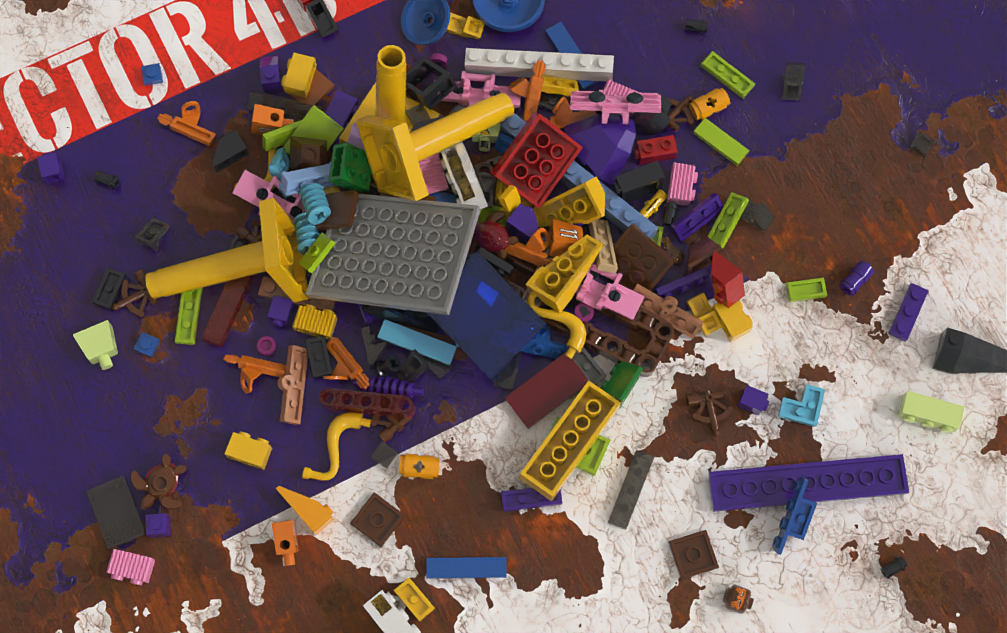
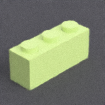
M906 391L902 396L898 417L903 418L904 421L909 423L919 422L927 428L937 427L941 428L942 432L953 433L960 429L965 406Z

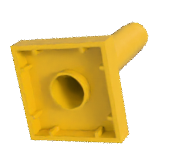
M388 45L379 51L376 62V82L339 137V144L348 142L355 121L367 115L406 122L409 132L415 122L441 117L440 113L432 109L429 110L422 104L406 97V57L400 47Z
M502 92L410 133L407 123L403 121L370 115L356 120L355 122L378 192L413 201H418L428 196L419 162L512 117L514 106L509 96Z
M274 198L259 201L262 241L147 273L146 286L148 292L154 299L163 296L167 297L267 271L294 303L307 300L309 297L306 295L308 288L306 269L298 263L304 254L299 253L297 250L295 224Z

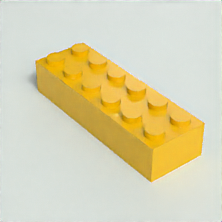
M588 380L521 471L519 479L552 502L616 414L621 402Z

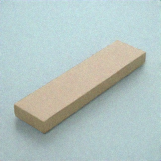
M597 219L588 224L591 237L603 244L595 258L597 270L616 274L618 267L608 221Z

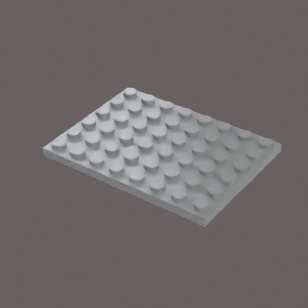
M358 194L352 227L326 231L325 235L333 240L335 245L312 273L306 295L310 298L449 315L481 209L478 205L427 200L413 201L405 198Z

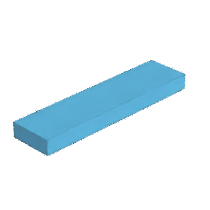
M385 319L377 336L381 340L449 366L457 349L454 345Z

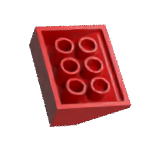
M532 113L490 175L507 188L509 185L516 186L520 197L540 209L583 147L541 114Z

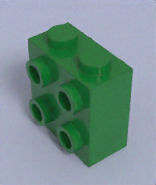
M349 143L334 145L328 181L349 191L356 190L358 193L369 191L372 171L366 152Z

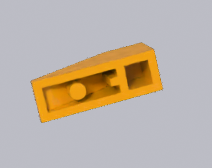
M281 486L276 487L277 491L315 535L334 520L331 516L334 512L327 504L323 506L316 500Z

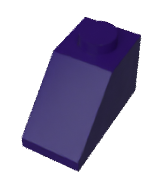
M279 56L261 57L259 67L264 93L282 91Z

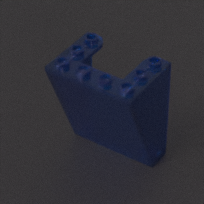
M478 251L474 254L471 253L465 260L450 314L443 315L425 312L428 319L492 383L500 377L498 375L499 371L506 368L505 365L532 339L535 340L538 333L542 336L548 330L547 324Z

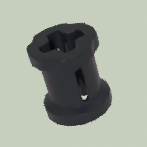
M391 355L384 361L376 362L375 371L379 376L387 377L390 372L398 371L401 364L396 356Z

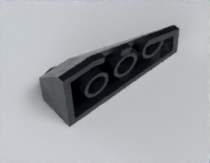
M365 304L362 306V311L377 318L437 333L440 319L438 314Z
M946 328L940 335L932 369L949 374L1007 373V350L965 332Z

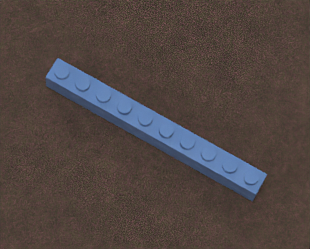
M514 113L512 117L508 118L501 125V132L515 139L526 122ZM573 161L560 179V182L569 189H572L594 178V176ZM600 182L605 192L604 217L623 232L634 223L648 237L653 239L658 227Z

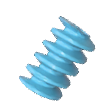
M317 183L301 186L299 193L308 221L314 225L324 222L331 214V210L323 191V186Z
M306 212L297 215L294 219L297 250L304 255L320 235L318 233L319 230L316 228L317 225L311 224L308 221Z

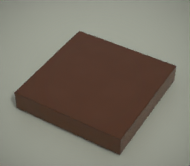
M356 190L325 194L331 214L324 222L317 224L316 228L319 231L352 227L359 193Z
M374 492L350 522V525L382 548L406 516Z
M707 530L668 542L681 580L719 568Z

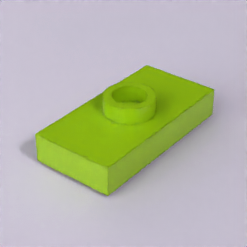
M321 233L298 263L310 273H313L335 245V242L324 233Z

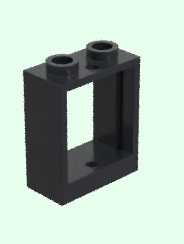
M426 57L406 72V94L429 110L457 87L449 72ZM430 72L439 77L423 92L415 87Z
M658 161L616 176L612 191L629 203L662 189L665 176Z

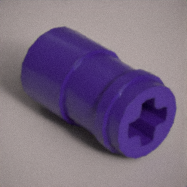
M859 261L850 271V274L841 281L840 288L850 296L856 294L858 289L874 274L871 265L864 261Z

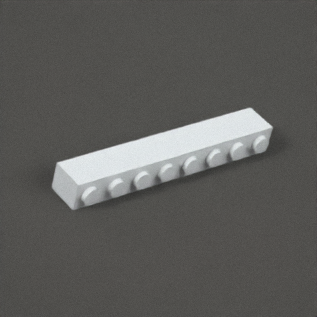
M466 48V73L492 75L493 73L495 76L530 78V75L534 76L532 71L533 65L537 63V60L544 61L546 66L545 73L543 74L545 76L607 82V80H613L614 56Z

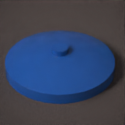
M473 0L474 10L480 20L487 26L502 32L520 31L531 26L540 17L545 5V0Z

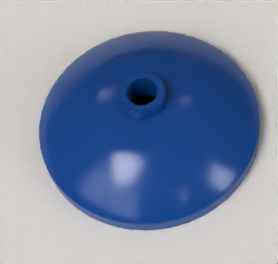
M408 0L401 15V28L406 38L422 46L438 41L446 32L450 21V9L447 1Z

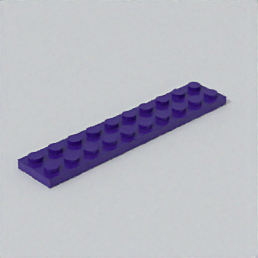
M903 454L708 472L713 512L787 505L788 500L792 499L794 494V483L796 480H799L800 476L808 480L803 498L815 501L816 503L909 493Z

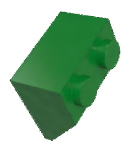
M621 361L619 366L615 364L612 368L610 380H605L600 387L603 391L621 402L619 409L640 378L643 368Z

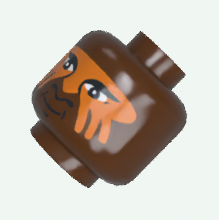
M734 584L731 587H727L722 602L725 603L727 609L743 614L746 609H751L754 598H751V591L749 589Z

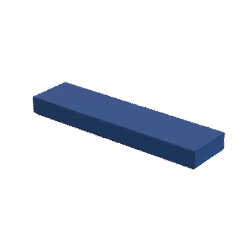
M562 22L545 30L546 35L558 53L582 54ZM577 80L582 91L598 83V81Z
M506 557L427 558V579L507 578Z

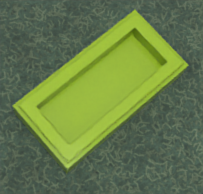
M824 277L787 282L785 284L789 302L827 297Z

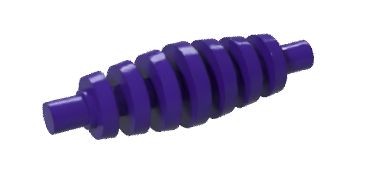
M367 376L370 385L367 386V389L362 388L363 392L367 393L369 390L370 394L374 395L377 393V396L380 397L384 394L385 398H398L399 396V398L404 399L407 394V398L412 399L415 395H424L423 388H416L415 384L411 382L408 385L407 381L404 380L400 384V379L395 378L393 381L392 377L385 379V377L380 376L378 379L377 376H372L370 380V377ZM354 379V380H353V386H354V387H360V386H358V384L356 383V380H357V379Z

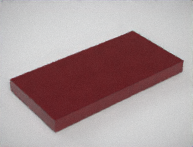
M566 352L505 397L527 429H530L583 389L588 382L587 377L574 360L565 356Z

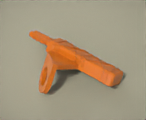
M537 60V63L533 65L532 71L534 76L530 75L529 81L524 77H520L508 86L512 92L526 98L522 112V120L528 121L532 113H537L544 78L541 77L545 73L546 68L544 61Z
M562 97L552 111L556 116L550 117L551 120L549 121L560 129L566 125L594 116L596 111L586 110L574 113L570 110L567 98Z
M189 101L182 105V118L176 116L173 119L172 116L167 114H159L157 117L160 123L165 126L170 125V129L201 142L206 146H211L216 139L215 133L197 126L201 113L200 105L196 101ZM189 106H196L193 110H186Z
M544 228L537 229L526 245L518 242L515 245H508L505 249L507 254L530 262L538 267H544L553 261L552 258L547 259L548 254L542 252L550 244L549 233ZM541 232L544 234L546 238L545 242L541 239Z
M332 337L326 346L338 363L332 375L323 376V379L348 380L349 376L351 379H357L356 383L360 388L367 389V386L370 385L368 383L369 378L365 374H361L363 372L361 366L344 347L340 339Z
M231 354L225 355L223 358L228 363H238V368H242L240 383L242 390L246 394L251 393L253 380L261 373L280 378L286 372L285 364L257 359L247 355H242L239 358Z

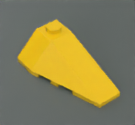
M597 176L544 202L540 209L532 208L536 214L538 227L550 226L552 219L570 224H589L605 216V192Z
M589 235L584 236L571 245L568 251L558 257L557 255L552 259L551 263L537 269L525 285L546 305L561 313L573 298L603 244Z

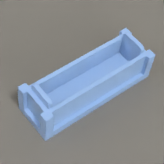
M331 162L321 166L290 172L283 171L281 172L282 181L279 183V187L285 196L298 194L299 188L305 184L317 183L322 185L323 188L337 185L328 181Z

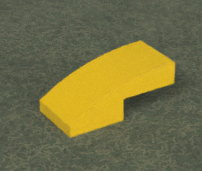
M450 12V21L446 32L466 38L480 39L485 23L470 16L464 18Z
M509 185L499 197L503 206L500 211L506 214L504 217L506 222L519 204H521L516 186Z
M700 293L686 300L692 315L703 321L700 329L705 336L722 328L716 312L712 310L705 293Z

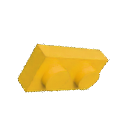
M541 75L544 78L542 92L570 97L571 92L579 91L577 80Z
M410 578L406 579L394 590L419 622L435 609Z

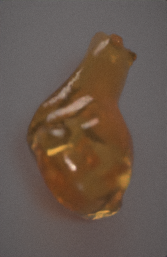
M669 237L662 238L665 252L676 261L675 263H682L685 259L683 252L671 244Z

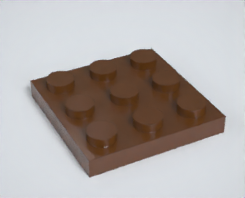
M634 223L628 227L613 246L618 267L616 273L623 274L619 284L631 290L634 289L636 284H639L652 291L676 262Z

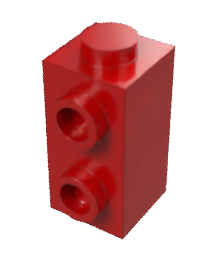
M674 135L637 141L636 148L633 149L634 157L638 159L639 165L676 159L678 152Z

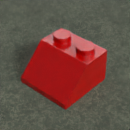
M717 251L713 252L712 286L714 288V298L717 303L730 308L745 296L743 273Z

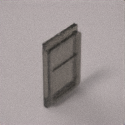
M124 476L86 491L108 550L146 534Z

